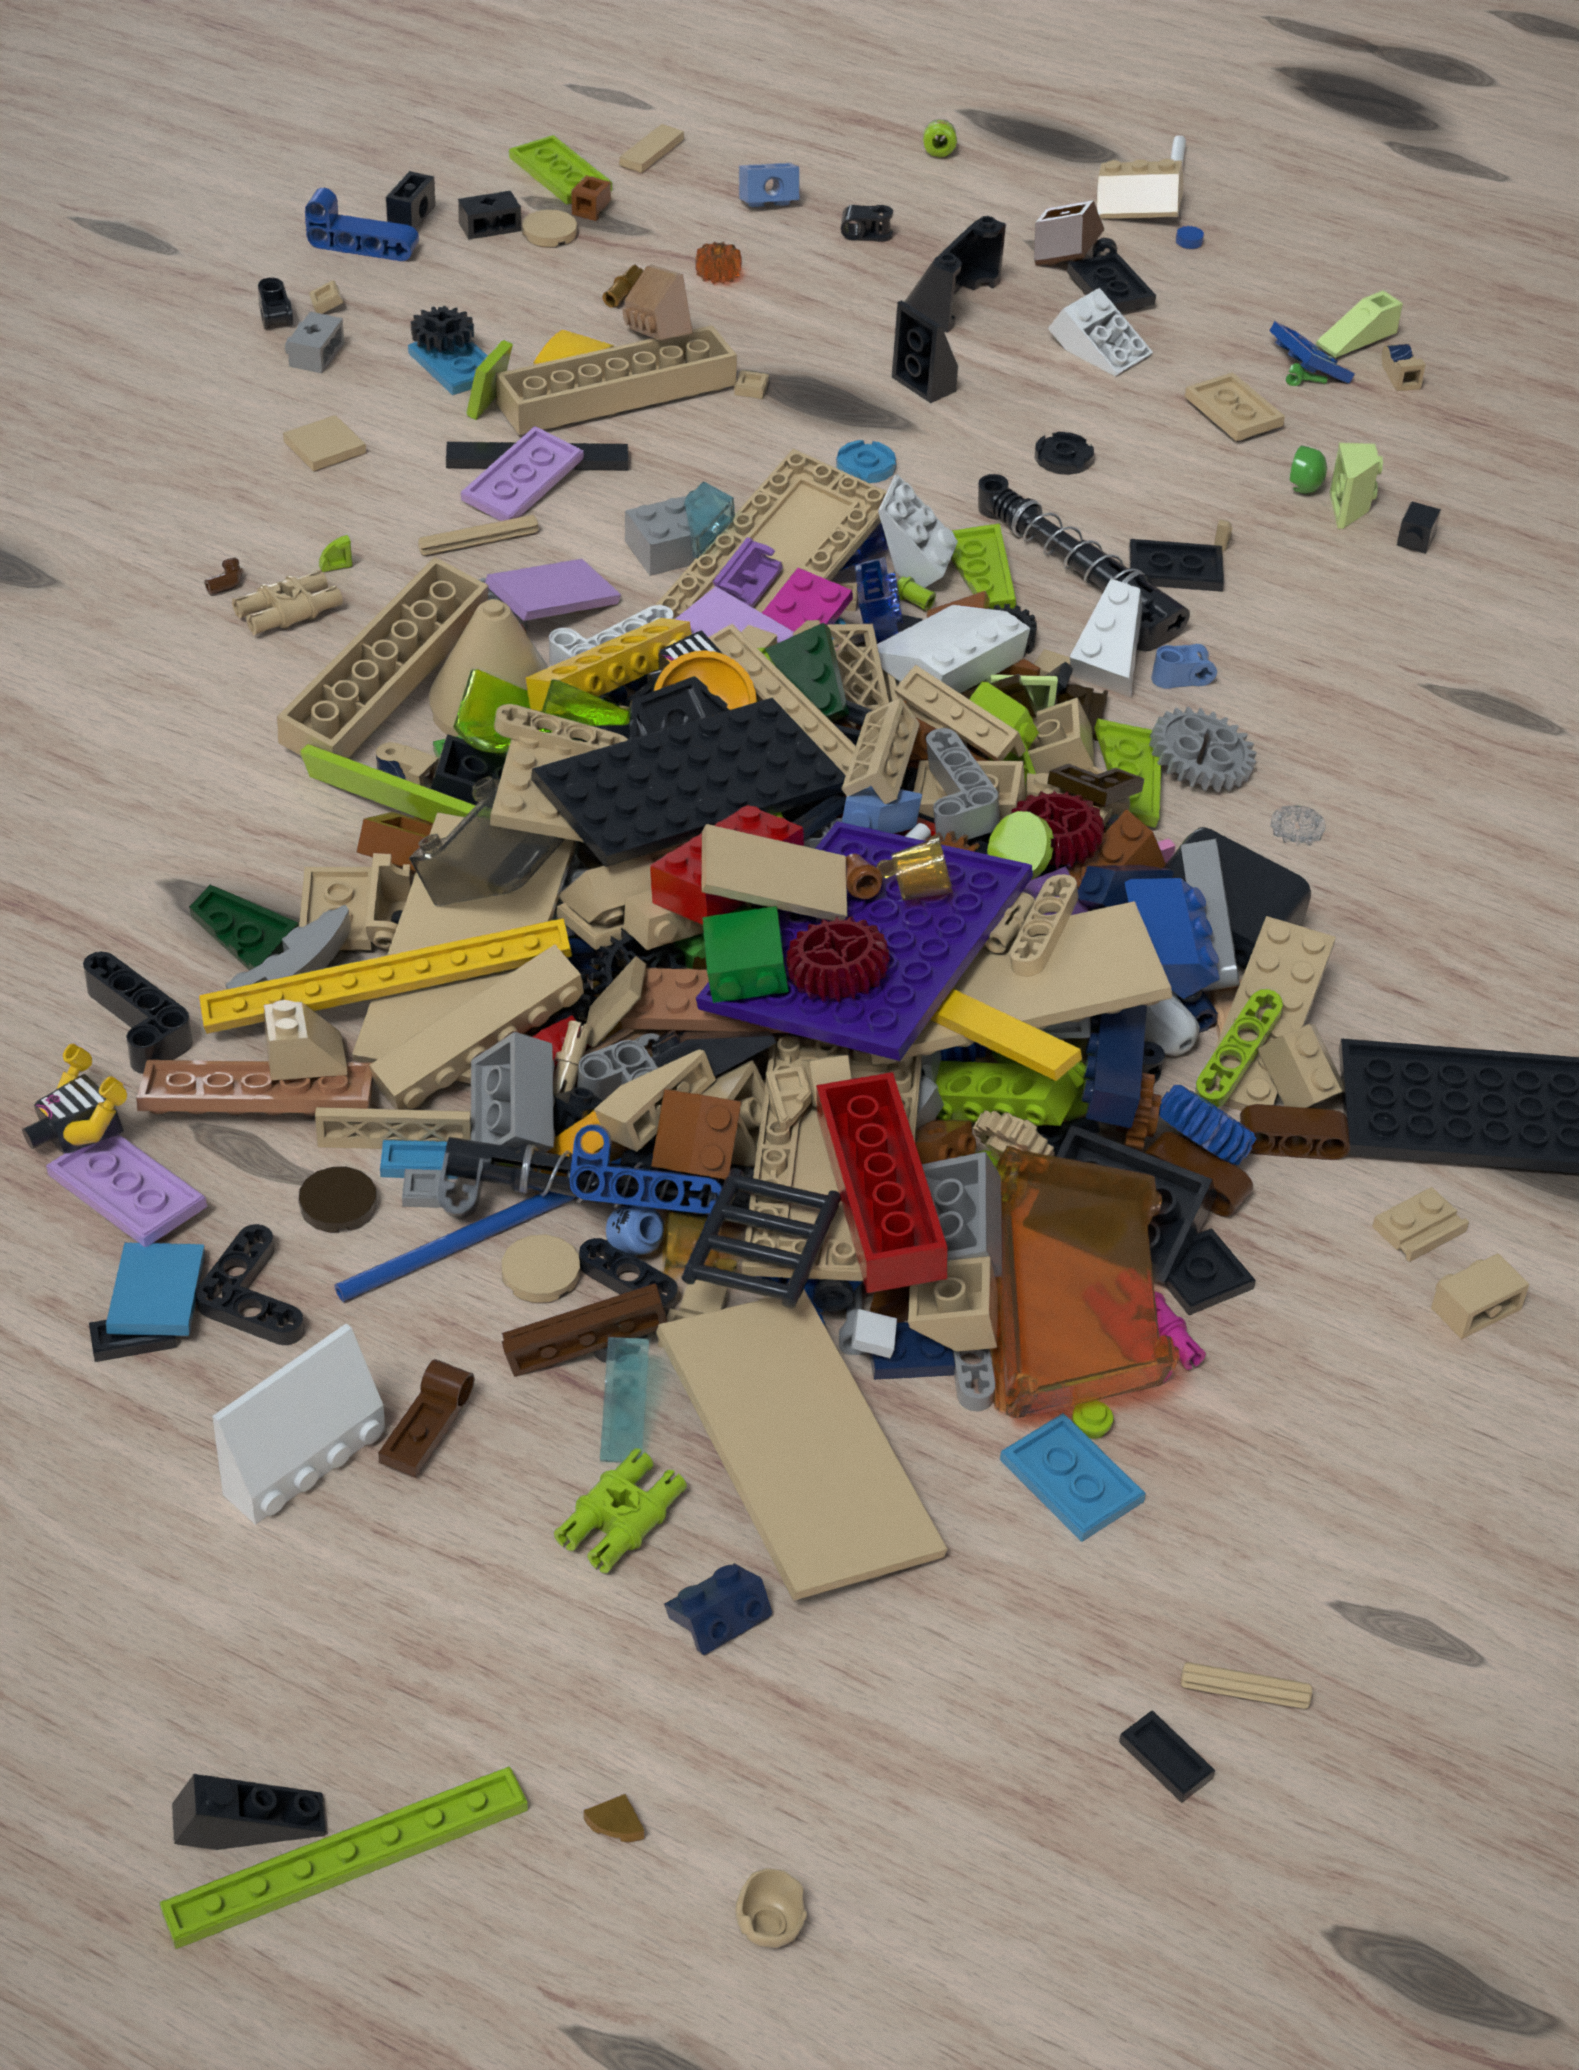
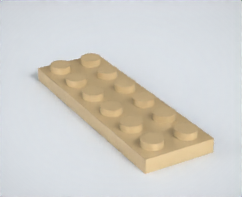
M1266 916L1215 1050L1250 997L1261 989L1275 991L1280 995L1283 1002L1280 1020L1263 1045L1286 1033L1303 1027L1335 945L1336 937ZM1266 1004L1264 1007H1259V1014L1257 1018L1260 1021L1265 1010L1268 1008H1272L1270 1004ZM1244 1028L1238 1032V1036L1245 1041H1253L1258 1037V1034L1253 1029ZM1258 1052L1224 1106L1242 1111L1246 1106L1252 1104L1275 1105L1279 1093L1260 1052ZM1227 1055L1220 1059L1221 1064L1226 1068H1236L1241 1064L1239 1059L1232 1055ZM1217 1076L1214 1085L1210 1089L1206 1088V1092L1212 1094L1214 1090L1218 1091L1221 1078Z

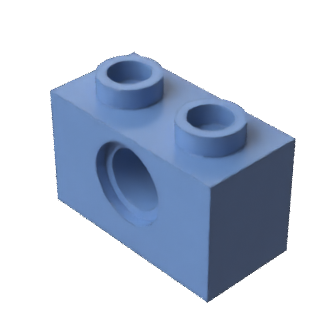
M792 163L739 165V199L747 202L748 206L762 207L764 202H774V205L781 206L790 205V201L799 200V166ZM772 179L773 187L770 191L766 192L765 185L767 181Z

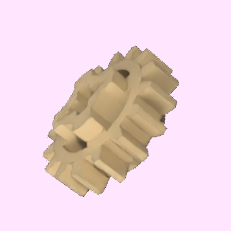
M984 1111L973 1127L974 1135L981 1138L980 1142L991 1150L992 1153L990 1155L1000 1162L1013 1165L1020 1170L1028 1167L1033 1171L1035 1168L1043 1171L1047 1168L1055 1154L1053 1146L1047 1144L1048 1140L1037 1133V1127L1033 1123L1017 1118L1008 1112H1004L1001 1116L996 1111H993L992 1114Z

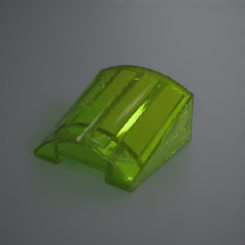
M472 669L453 728L466 743L476 749L492 753H508L511 739L498 734L494 729L496 711L505 704H513L530 709L528 691L479 669ZM551 679L542 711H539L589 726L629 724L628 710L557 679ZM541 728V729H537V730H539V731H541V732H546V733H551V732H552V731H550V730H548V729H542V728Z

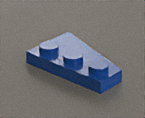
M1274 321L1269 332L1277 338L1275 343L1289 350L1288 354L1301 361L1300 365L1313 373H1316L1318 369L1348 384L1351 382L1355 373L1337 365L1338 361L1318 350V346L1297 331Z

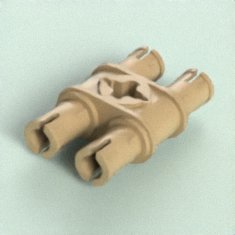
M321 569L297 578L289 575L286 576L285 580L270 585L262 584L257 588V591L232 599V607L236 616L239 619L246 616L248 628L253 632V635L275 627L289 628L290 624L305 619H315L319 612L343 604L339 588L336 585L328 588L327 578Z

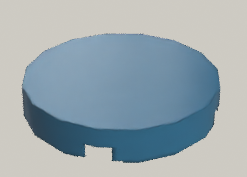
M856 440L845 444L839 449L836 458L837 469L865 482L877 483L891 477L896 469L895 453L888 446L880 442L872 441V445L864 444L865 440Z

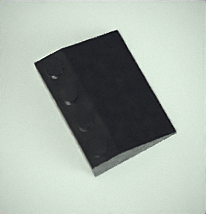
M1071 1125L1023 1227L1124 1269L1135 1270L1139 1275L1166 1285L1169 1276L1175 1271L1188 1251L1194 1237L1202 1229L1215 1201L1217 1192L1211 1178Z

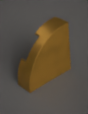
M626 1794L583 1810L584 1821L597 1834L603 1833L610 1837L621 1838V1842H634L644 1839V1828Z

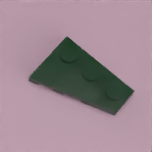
M824 622L765 649L775 666L831 722L849 715L831 631Z
M211 884L189 906L191 917L249 971L263 964L268 957L281 954L284 951L282 938L286 937L293 929L299 927V923Z

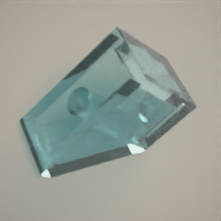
M704 481L695 490L690 491L684 501L692 555L697 559L715 541L716 537L731 524L735 517L734 497Z

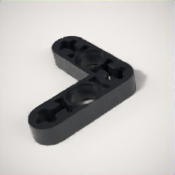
M253 1224L244 1227L237 1234L196 1290L198 1310L209 1319L283 1346L292 1345L298 1342L304 1335L303 1314L300 1309L248 1289L273 1256L274 1241L270 1228L265 1225ZM233 1266H241L246 1269L243 1274L238 1276H231L225 1273L228 1268ZM253 1306L261 1309V1312L253 1317H245L240 1314V1311L246 1307Z
M592 1238L581 1245L579 1260L580 1269L584 1274L619 1295L656 1283L666 1317L670 1308L675 1309L678 1285L670 1276L632 1254L613 1247L605 1239ZM624 1271H632L639 1275L638 1278L632 1281H624L618 1277ZM650 1333L618 1343V1345L615 1344L593 1351L599 1361L606 1364L619 1363Z

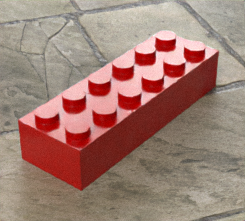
M890 1072L816 1085L817 1118L837 1189L841 1196V1203L867 1293L947 1279V1244L894 1073Z

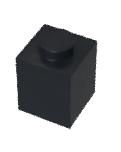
M1412 501L1402 519L1396 546L1426 554L1436 534L1441 509Z

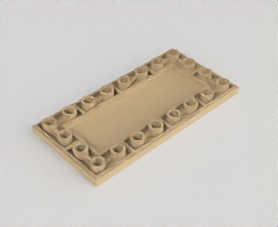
M792 449L655 605L669 607L673 611L674 619H676L714 588L713 580L747 537L774 549V554L767 557L781 562L783 567L753 608L761 613L764 611L797 568L831 581L881 522L878 510L887 491L798 450Z
M437 812L387 955L552 921L559 894L561 893L576 847V841L491 826L490 822ZM518 968L371 999L352 1053L354 1061L362 1063L375 1062ZM471 1068L459 1075L455 1081L471 1084Z
M1135 901L1071 915L1045 968L1037 975L1023 977L1013 972L1010 961V949L1016 937H1013L1006 950L1002 953H994L984 944L953 987V989L1039 1030H1043L1050 1025L1068 1021L1079 1022L1086 1017L1099 1014H1115L1123 1009L1135 1006L1155 1005L1162 1000L1172 998L1170 983ZM1035 935V936H1032V937H1033V938H1039V937H1043V936H1046V935ZM929 1020L903 1058L916 1055H931L938 1050L956 1046L967 1047L975 1041ZM870 1054L872 1065L880 1063L891 1064L897 1061Z
M773 1036L777 1043L770 1046L767 1072L802 1066V1060L839 1054L848 1055L852 1079L893 1072L915 1141L922 1055L902 1058L901 1061L891 1064L880 1063L872 1065L870 1054L808 1037ZM766 1082L753 1178L828 1195V1192L831 1190L838 1192L817 1118V1107H813L811 1102L787 1131L780 1132ZM751 1194L750 1210L811 1224L815 1223L820 1211L819 1209ZM841 1201L808 1279L864 1281ZM748 1225L745 1241L798 1254L802 1253L807 1241L804 1238ZM744 1257L742 1259V1274L791 1278L794 1269Z
M803 1290L795 1308H787L782 1304V1300L770 1297L658 1325L656 1334L793 1601L944 1558L947 1552L946 1545L805 1290Z

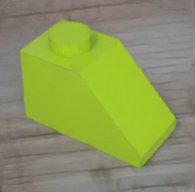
M980 683L969 700L1018 731L1028 750L1039 732L1027 708L990 683Z

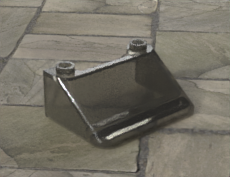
M485 777L472 786L474 789L472 795L479 803L447 837L440 838L435 833L423 838L418 843L420 848L409 859L434 905L442 906L508 894L519 889L529 881L565 839L491 826L490 817L500 779Z

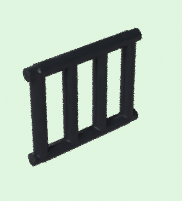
M732 1168L724 1181L681 1277L682 1281L691 1285L696 1280L767 1296L782 1300V1304L787 1308H795L841 1201L840 1193L831 1190L828 1192V1195L755 1179L744 1176V1173L738 1168ZM737 1191L819 1209L820 1211L815 1223L811 1224L731 1204ZM724 1220L804 1238L807 1241L802 1253L798 1254L721 1236L718 1233ZM710 1250L791 1268L794 1269V1272L787 1285L704 1264Z

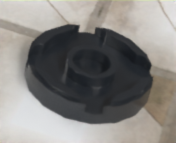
M1059 431L1052 433V437L1045 438L1046 435H1044L1036 442L1034 459L1039 466L1047 471L1065 475L1077 474L1089 469L1093 463L1094 447L1092 444L1089 446L1086 443L1087 439L1081 435Z

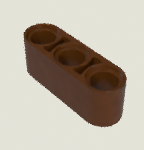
M1252 1104L1246 1106L1240 1112V1123L1250 1129L1256 1137L1250 1151L1251 1154L1339 1160L1350 1152L1348 1118L1340 1111Z
M1162 1133L1144 1152L1213 1179L1217 1196L1210 1211L1221 1217L1232 1215L1253 1191V1183L1247 1173L1176 1133Z

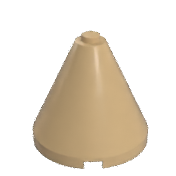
M490 599L477 607L431 686L429 703L433 713V721L446 735L449 734L455 737L466 735L468 741L487 746L500 735L494 729L496 711L500 706L513 704L530 709L526 677L548 668V666L507 604L500 600ZM547 713V714L554 715V716H557V717H560V715H561V714ZM541 728V729H537V730H539V731H541V732H546V733L550 731V730H548V729H542V728Z

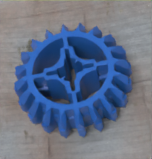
M1173 1085L1170 1091H1167L1161 1099L1159 1116L1219 1158L1232 1165H1239L1243 1158H1246L1252 1150L1256 1137L1250 1129L1183 1085Z

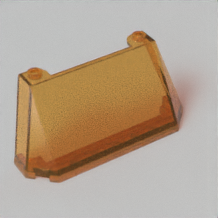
M1006 1146L995 1167L1001 1176L1002 1276L995 1277L998 1287L997 1348H991V1360L995 1378L994 1409L1006 1412L1007 1416L1018 1419L1161 1386L1170 1370H1175L1178 1364L1179 1348L1174 1346L1170 1336L1162 1335L1159 1338L1147 1228L1152 1217L1159 1213L1162 1201L1161 1194L1156 1192L1155 1177L1149 1174L1028 1152Z

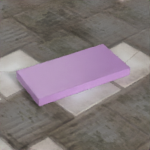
M534 426L461 491V500L500 521L518 518L584 459V451Z
M583 559L488 574L485 584L489 585V589L523 621L618 604L621 594Z
M716 586L676 618V620L690 621L692 634L702 630L707 637L730 624H733L740 632L747 625H751L777 634V643L793 637L792 630Z
M119 1134L74 1152L65 1153L46 1165L48 1176L145 1248L207 1208L204 1195Z

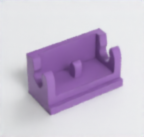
M747 537L713 580L714 587L722 589L753 608L783 567L781 562L767 557L774 554V549Z

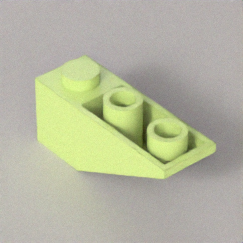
M1384 290L1365 297L1317 340L1316 345L1336 358L1395 334L1398 330L1403 303Z

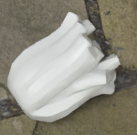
M1172 991V998L1162 1000L1155 1005H1147L1144 1039L1146 1042L1160 1045L1165 1055L1178 1056L1189 1051L1199 1036L1200 1027L1196 1018L1181 1003L1178 995Z

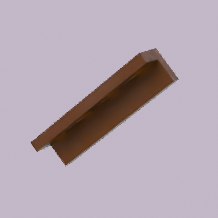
M655 1283L502 1333L503 1341L501 1342L514 1377L655 1332L659 1324L666 1323L668 1320Z

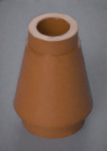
M859 854L848 855L846 857V885L849 893L854 897L862 899L874 897L881 888V872Z

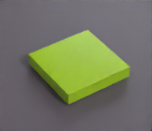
M506 340L501 341L476 368L466 412L467 416L476 420L496 398V373L507 371L513 346L512 343Z

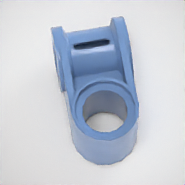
M1202 644L1165 645L1158 648L1156 652L1151 681L1158 687L1165 689L1184 686H1205L1216 678L1217 668L1214 663L1208 660L1209 652Z

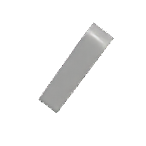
M1217 839L1181 845L1186 882L1193 888H1199L1206 899V906H1204L1206 919L1212 927L1213 933L1210 935L1212 946L1219 958L1217 969L1220 979L1203 988V992L1238 986L1240 983Z

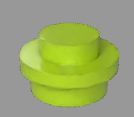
M1085 1400L1078 1403L1073 1409L1072 1422L1090 1439H1097L1111 1429L1113 1413L1101 1401Z

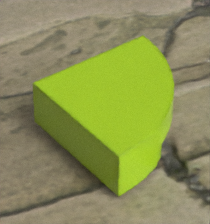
M348 535L333 540L323 550L319 559V568L322 572L352 567L351 540Z

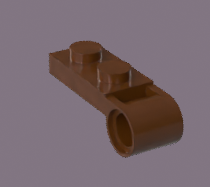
M438 1359L432 1360L423 1374L419 1395L378 1452L379 1463L416 1478L468 1401L474 1386V1374Z

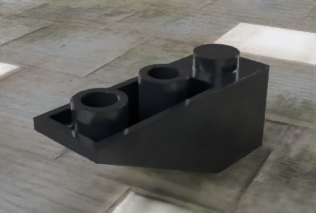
M193 1774L172 1803L174 1844L222 1850L320 1837L326 1833L322 1792Z

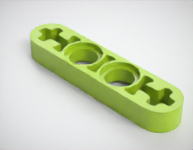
M1261 989L1250 997L1198 1076L1195 1088L1197 1095L1203 1097L1216 1107H1221L1227 1102L1258 1054V1048L1263 1046L1280 1020L1283 1002L1278 993L1270 989ZM1266 1004H1270L1272 1008H1268L1265 1010L1260 1021L1257 1018L1259 1014V1007H1264ZM1244 1028H1249L1256 1031L1258 1037L1253 1041H1245L1238 1036V1032ZM1232 1055L1238 1058L1241 1064L1236 1068H1226L1221 1064L1220 1059L1224 1056ZM1217 1076L1220 1077L1219 1090H1214L1212 1094L1207 1093L1206 1088L1210 1089L1216 1082Z

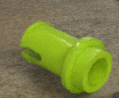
M903 576L896 583L894 592L900 600L907 599L925 611L933 606L936 600V593L915 583L914 578L911 576L907 578Z

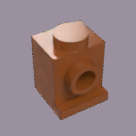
M586 175L572 189V215L597 221L599 213L611 202V182Z

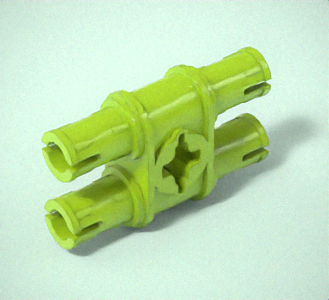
M634 1448L615 1470L603 1472L599 1478L600 1481L586 1495H582L577 1499L575 1511L554 1531V1537L562 1547L570 1540V1543L566 1546L568 1551H574L578 1544L594 1528L606 1533L607 1535L587 1555L589 1562L595 1569L602 1562L604 1563L600 1568L602 1573H608L627 1550L639 1548L642 1544V1539L656 1524H661L665 1520L666 1509L687 1488L686 1481L679 1473L671 1481L675 1474V1471L671 1469L666 1470L648 1492L635 1486L654 1466L652 1459L646 1452L637 1459L641 1454V1449Z

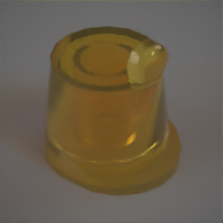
M939 835L931 836L928 841L891 854L892 860H881L877 864V868L883 878L896 875L903 901L953 893Z
M667 1209L662 1249L663 1273L669 1275L671 1268H685L709 1215ZM710 1250L704 1265L732 1272L737 1271V1262L729 1258L719 1259L720 1252Z

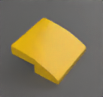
M562 329L546 343L533 364L536 365L612 348L614 345Z

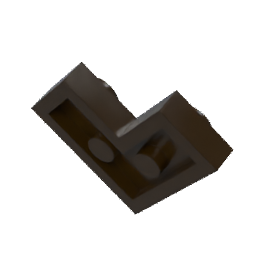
M1068 763L1050 770L1047 784L1060 788L1059 791L1063 794L1069 791L1070 796L1082 795L1083 798L1093 801V806L1107 807L1109 804L1125 800L1129 796L1142 792L1144 778L1118 768L1094 774Z

